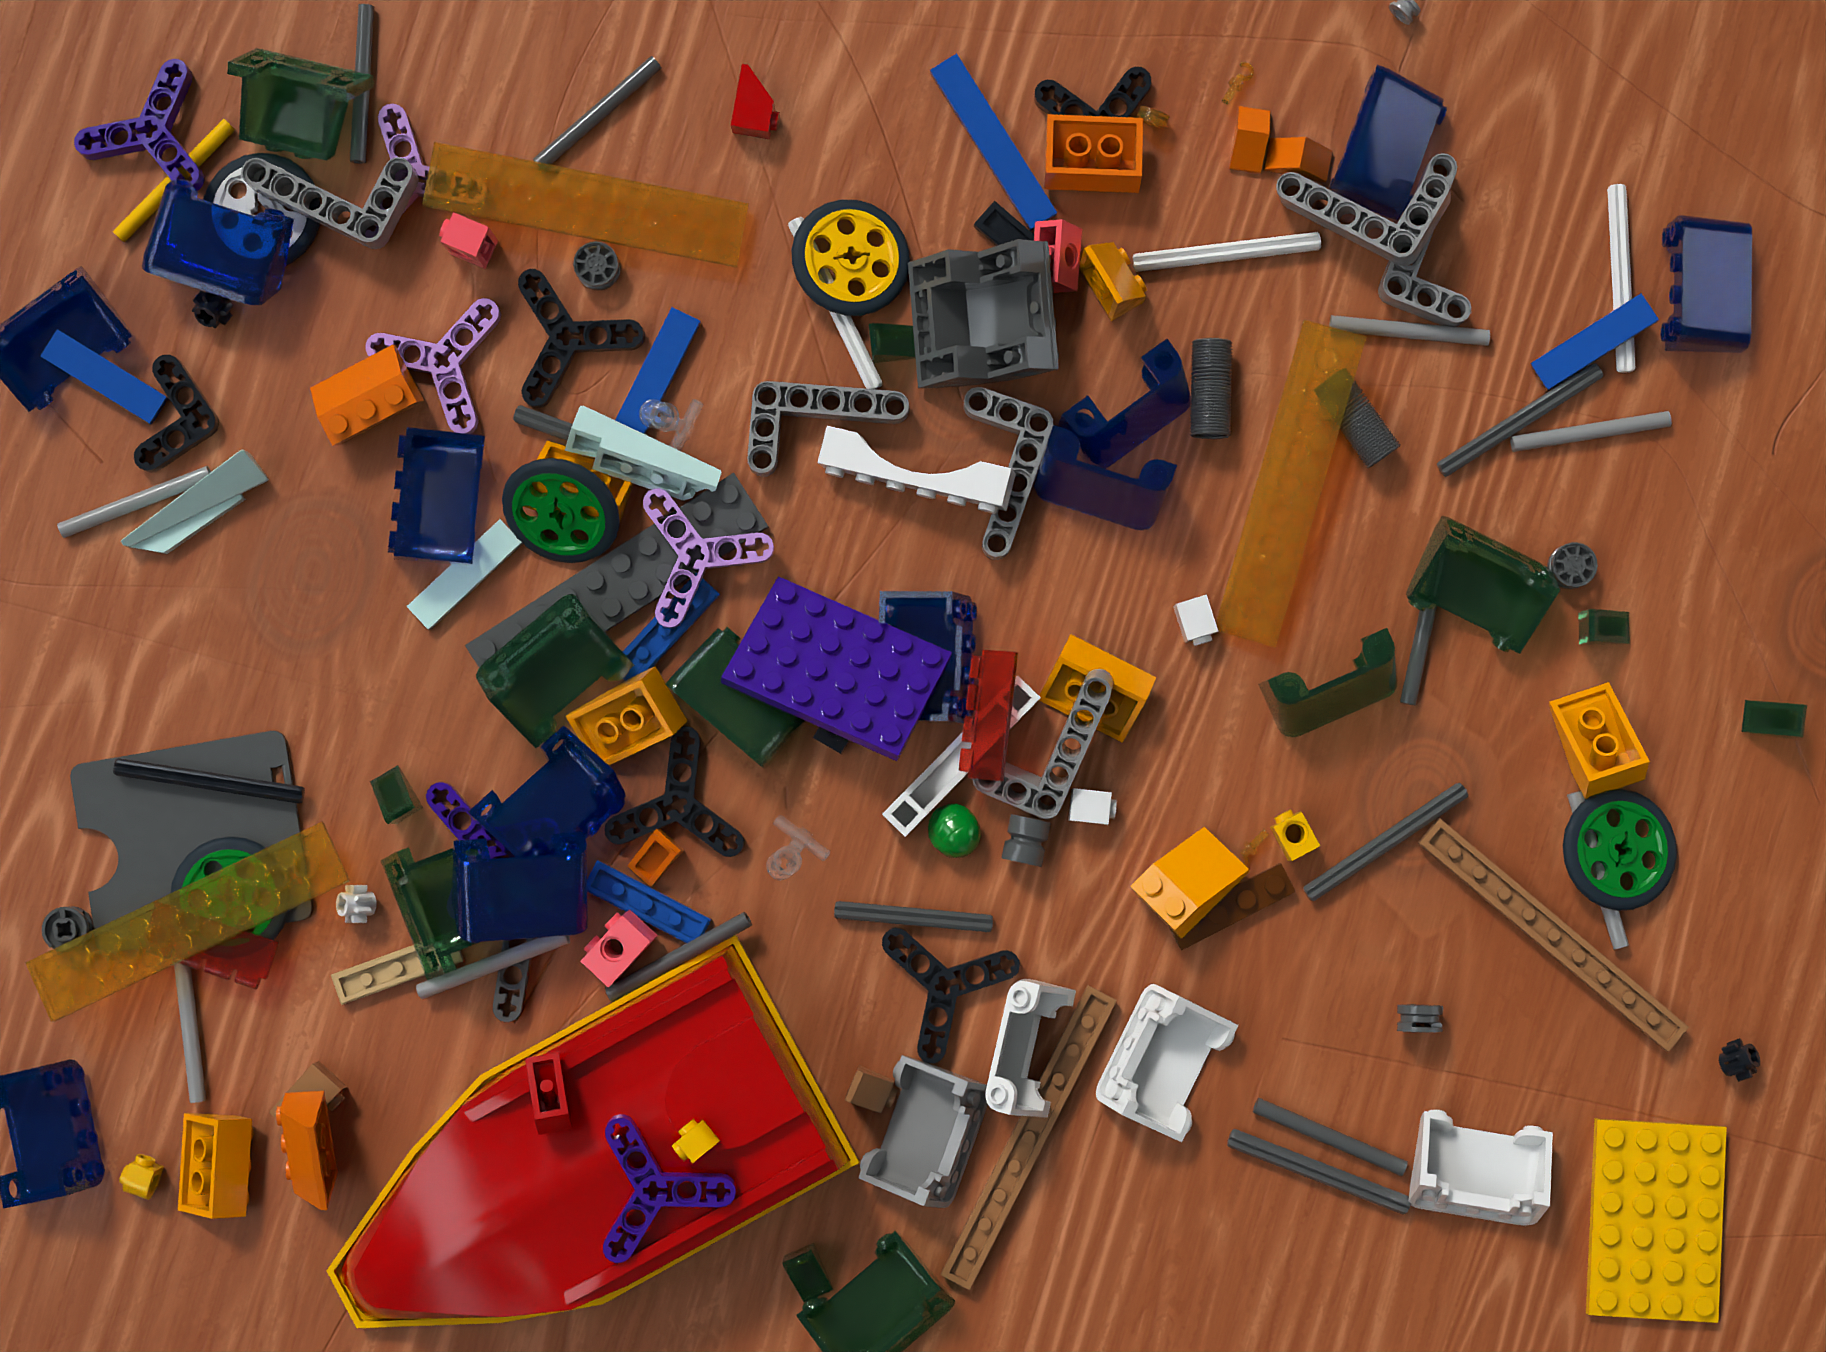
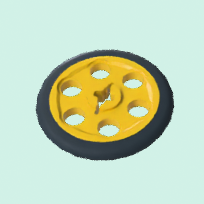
M842 199L825 203L813 210L801 222L795 233L791 251L792 266L796 279L804 292L816 304L830 312L845 316H862L877 312L889 305L900 294L907 281L910 253L906 238L898 224L885 211L870 203ZM842 219L851 221L854 226V232L849 235L841 233L838 230L837 222ZM874 231L880 233L883 237V244L879 247L871 246L866 237L868 233ZM816 238H825L830 244V250L826 253L816 251L813 247V241ZM848 251H851L853 256L859 257L854 264H851L849 259L842 258L846 256ZM875 262L886 264L889 270L886 277H877L873 273L872 265ZM823 268L831 269L835 274V281L830 284L823 283L818 277L819 270ZM853 280L861 282L865 288L864 294L860 296L852 295L848 290V283Z

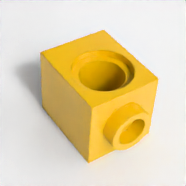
M1290 809L1274 818L1276 824L1272 825L1270 829L1288 861H1293L1320 846L1302 812L1293 814ZM1292 824L1297 825L1301 830V837L1295 843L1289 842L1285 835L1287 827Z

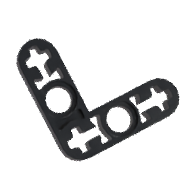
M1136 66L1130 68L1097 111L1058 82L1048 79L1041 81L1037 85L1034 101L1046 114L1065 115L1068 107L1077 106L1082 110L1083 116H1101V114H1104L1107 117H1130L1148 93L1151 86V76L1145 68ZM1138 76H1141L1144 87L1137 86L1131 97L1136 100L1132 101L1126 94L1132 83L1130 77L1136 79ZM1050 89H1053L1055 91L1054 98L1060 103L1063 97L1068 99L1062 104L1060 112L1055 111L1058 106L1055 101L1049 99L1047 102H1044L1042 100V90L1048 92ZM1117 99L1125 102L1127 111L1123 115L1112 114L1109 104L1113 100Z
M172 355L159 356L152 365V372L181 418L141 443L135 449V464L147 472L161 470L211 437L219 427V419L183 363ZM165 363L175 365L172 372L177 379L182 381L174 383L171 377L166 374L162 375L161 373L165 371L163 365ZM185 387L191 388L194 392V398L189 404H181L178 401V393ZM197 408L202 416L210 417L207 421L209 427L207 429L196 427L199 424V419L195 413L190 412L187 415V412ZM175 431H181L185 437L183 445L179 448H172L168 443L170 434ZM159 441L161 442L162 447L169 452V455L167 456L163 452H159L158 454H156L153 457L155 461L154 464L143 462V460L146 459L145 452L147 450H149L152 453H155L161 449V447L157 445Z

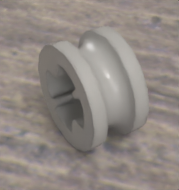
M1397 0V2L1393 1L1389 4L1392 14L1407 25L1413 21V15L1418 16L1421 12L1420 7L1414 0Z

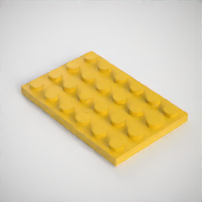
M1594 1118L1586 1314L1718 1323L1727 1127Z

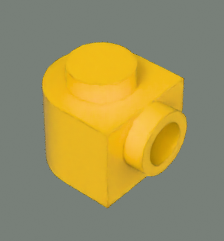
M693 1119L678 1131L682 1137L672 1147L683 1161L689 1158L694 1163L720 1140L704 1120L697 1123Z
M137 1154L135 1161L129 1163V1165L127 1164L121 1173L119 1182L123 1184V1191L149 1200L158 1186L164 1166L156 1164L153 1157Z

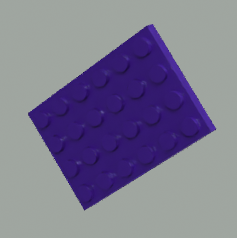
M778 576L721 676V683L898 761L951 660L952 652Z

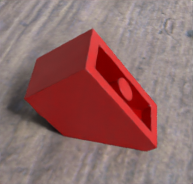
M742 64L731 120L732 133L770 140L771 130L777 131L780 112L775 111L773 99L749 65Z
M559 1052L525 1058L538 1135L572 1129Z

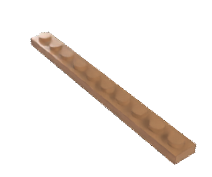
M1438 818L1419 840L1418 844L1662 1049L1669 1052L1689 1028L1443 820Z
M1089 985L1086 986L1039 1079V1082H1041L1040 1088H1038L1040 1096L1044 1100L1051 1102L1048 1118L1020 1116L941 1271V1276L970 1290L1117 1001L1116 999Z

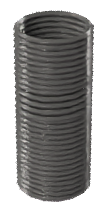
M1222 338L1196 339L1191 342L1193 348L1191 349L1192 392L1190 393V400L1192 402L1190 403L1192 405L1190 406V436L1201 439L1228 438L1231 436L1230 411L1232 406L1230 405V398L1232 397V387L1230 385L1232 383L1230 381L1232 380V342Z
M1343 368L1316 387L1313 393L1323 403L1322 405L1332 416V419H1335L1334 422L1337 423L1336 425L1339 426L1341 432L1345 434L1344 437H1347L1346 439L1354 447L1359 458L1363 460L1367 468H1370L1399 448L1401 444H1398L1399 441L1389 431L1388 426L1380 418L1378 412L1374 410L1375 407L1371 405L1367 396H1364L1365 393H1362L1363 390L1356 384L1354 378L1350 376L1351 373L1347 371V368Z

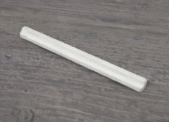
M1624 184L1610 185L1607 189L1613 310L1632 299L1627 190ZM1633 337L1615 348L1616 369L1620 373H1629L1636 368Z
M803 217L795 218L788 223L793 237L804 220ZM813 241V247L816 251L820 252L815 241ZM828 268L819 270L818 277L823 283L830 284L834 282ZM830 312L866 389H878L882 386V380L851 316Z
M1318 232L1136 253L1133 255V268L1136 272L1316 251L1321 248V237Z

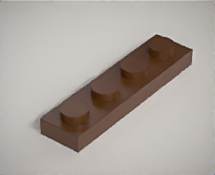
M1278 863L1236 885L1182 939L1171 928L1170 930L1180 950H1184L1296 891L1282 864Z

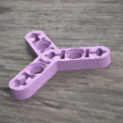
M387 104L382 107L378 114V122L390 160L398 157L395 155L394 149L399 142H409L412 148L408 156L401 158L406 159L413 166L418 174V178L428 180V191L425 190L426 185L424 183L418 182L404 212L418 196L475 208L483 206L488 201L489 189L481 178L424 166L409 117L404 109L397 104ZM395 112L397 117L401 116L397 120L401 134H395L392 125L389 122L386 123L390 119L389 114ZM399 170L395 174V181H403L408 175V170ZM442 177L449 178L452 182L451 189L444 194H440L435 190L436 181ZM461 180L460 185L466 189H473L474 185H477L482 194L476 195L474 199H471L467 192L459 191V197H455L459 188L458 181ZM382 200V202H381V204H380V209L386 210V209L383 208V204H382V203H383V200ZM375 225L377 228L373 232L369 229L366 230V238L376 236L379 226Z
M487 298L478 299L437 344L385 333H376L368 338L366 352L368 356L377 353L373 347L374 345H380L381 340H384V344L387 347L392 344L396 345L397 342L400 343L398 351L408 369L432 374L450 429L461 436L470 435L477 428L478 417L461 364L497 326L501 318V312L494 301ZM483 307L487 310L492 307L490 313L493 317L490 320L484 318L479 322L478 325L482 328V331L479 333L468 321L472 318L476 323L481 317V314L478 312L479 309ZM462 329H469L473 333V340L466 346H461L456 342V335ZM449 342H451L455 349L462 352L459 356L452 352L448 357L450 365L447 368L443 365L439 368L436 367L439 363L436 357L439 354L446 356L451 351L446 346ZM416 346L420 349L421 356L417 362L408 363L405 361L404 352L408 347ZM451 382L459 383L462 389L460 396L456 399H448L444 393L445 387ZM466 401L467 405H461V409L466 417L471 416V420L466 422L467 427L463 429L459 424L455 425V421L459 420V415L455 408L449 410V406H458Z
M660 488L652 489L644 496L643 507L678 554V559L655 610V617L658 623L666 628L671 629L681 625L706 569L762 563L768 561L774 553L773 541L764 533L702 539L665 490ZM657 496L659 499L666 498L663 505L669 513L672 509L677 511L676 514L668 516L662 524L658 521V519L664 518L657 508L650 509V506L653 504L651 498ZM675 520L682 521L686 526V532L680 538H673L668 533L669 524ZM757 539H762L763 544L769 545V549L763 551V556H758L756 551H747L748 558L741 559L743 550L739 541L746 540V547L755 546ZM730 542L736 546L737 554L733 559L724 560L719 556V548L723 543ZM699 546L701 547L704 559L696 560L693 569L699 570V572L695 576L690 571L680 569L682 563L687 567L689 566L691 557L687 553L689 549L695 550ZM681 575H686L692 580V587L686 593H678L674 588L675 579ZM669 592L677 598L686 599L683 606L677 602L675 612L679 614L678 618H671L669 622H665V615L661 612L663 608L669 609L673 600L667 598Z

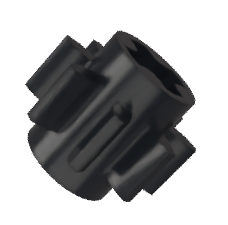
M209 287L206 292L200 290L193 299L196 305L192 312H194L197 321L206 327L217 328L220 323L226 325L233 316L229 311L234 305L231 303L230 297L220 289Z
M1741 1038L1726 1043L1727 1046L1722 1047L1723 1053L1719 1054V1065L1726 1076L1736 1075L1738 1082L1752 1078V1074L1757 1073L1756 1067L1760 1066V1056L1755 1046L1752 1044L1743 1045Z

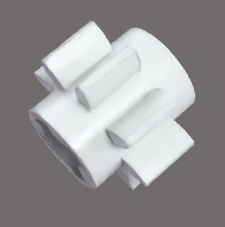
M346 885V892H340L336 899L337 913L339 916H345V923H367V916H372L376 910V897L374 893L367 892V885Z

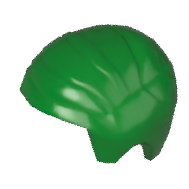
M947 804L937 808L933 812L928 824V836L932 845L949 858L968 856L980 843L981 831L978 820L970 809L963 805Z

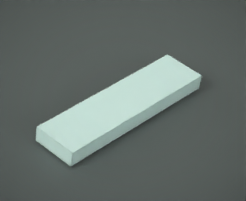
M499 519L407 605V608L428 630H431L523 543Z

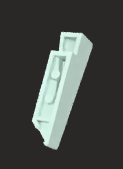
M580 406L565 447V451L595 457L593 470L651 490L663 489L671 497L680 500L693 498L695 492L709 489L711 492L716 491L721 476V470L585 406Z
M242 449L121 540V543L129 548L168 554L246 500L242 493L265 483L269 479L253 456Z

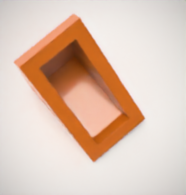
M1238 107L1229 169L1261 173L1270 132V111Z
M1307 137L1270 138L1264 170L1280 174L1294 172L1309 180L1326 183L1332 150Z
M656 829L627 867L647 885L652 887L682 854L684 849L663 830Z

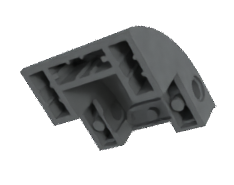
M1017 239L979 252L948 249L908 262L918 388H945L997 383L1059 369V352L1057 350L1055 331L1056 319L1053 307L1054 290L1051 283V257L1048 241Z

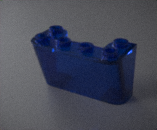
M1685 215L1677 216L1662 232V246L1667 247L1668 253L1671 254L1670 272H1674V285H1671L1669 292L1670 304H1674V314L1669 316L1667 323H1662L1660 332L1661 341L1665 342V351L1741 353L1747 350L1751 339L1752 227L1750 223Z
M1165 339L1141 357L1144 363L1141 371L1142 379L1150 391L1109 421L1105 419L1089 396H1086L1061 415L1058 424L1059 428L1090 468L1095 470L1108 468L1190 407V402H1192L1190 400L1191 392L1182 360L1168 339ZM1082 409H1087L1093 414L1094 419L1089 414L1077 412Z
M410 427L406 428V435H399L397 458H403L402 471L396 470L394 489L400 490L399 502H393L391 521L397 522V530L390 531L388 553H394V560L461 565L473 564L475 523L485 436Z
M880 591V624L891 625L952 652L951 660L918 722L966 723L969 717L973 716L974 701L971 698V685L975 681V669L972 666V653L976 650L973 621L977 618V605L975 602H972L971 597L953 591Z
M564 725L540 746L548 762L512 795L501 803L497 794L492 790L468 811L473 821L532 881L548 878L561 861L572 856L577 847L587 837L596 834L601 825L611 815L617 814L625 804V791L615 771ZM560 740H563L562 744L553 751L554 746ZM492 804L490 810L481 816L483 810Z
M584 832L552 834L551 840L555 855L490 859L486 838L453 841L452 906L459 937L470 943L564 935L572 936L584 932L588 927L587 842ZM573 842L577 844V848L566 849L561 845ZM476 849L481 853L475 856H468L463 851Z
M69 1059L0 1075V1109L4 1108L17 1167V1171L0 1176V1195L3 1209L67 1196L98 1186L103 1180L105 1167L101 1159L98 1134L95 1130L91 1102L88 1098L84 1079L85 1074L83 1068L75 1060ZM11 1180L15 1183L17 1187V1194L15 1198L10 1194L9 1185Z

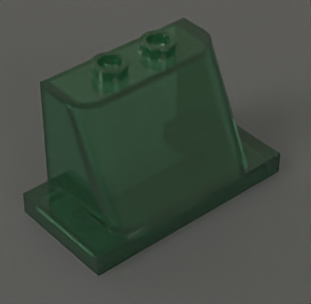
M259 48L228 61L227 74L242 77L239 140L264 145L268 151L293 152L295 157L301 159L318 158L327 161L335 156L349 100L373 88L374 75Z
M474 840L414 862L409 847L381 860L427 980L456 970L451 957L452 953L509 931L501 911L503 909L502 899L499 893L493 890L489 880L491 879L490 868L485 861H482Z

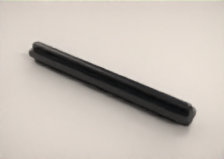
M120 758L115 760L113 773L116 776L291 803H302L305 795V788L302 786Z

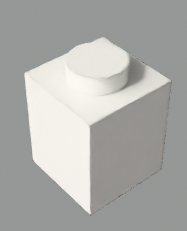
M1207 594L1173 606L1185 643L1193 641L1194 646L1212 641L1211 635L1218 632V628Z
M1072 788L1068 821L1108 825L1109 818L1115 819L1117 800L1111 799L1112 792Z

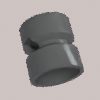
M1011 814L1007 829L1011 839L1005 841L1001 858L1042 867L1045 849L1041 846V843L1048 840L1051 823Z

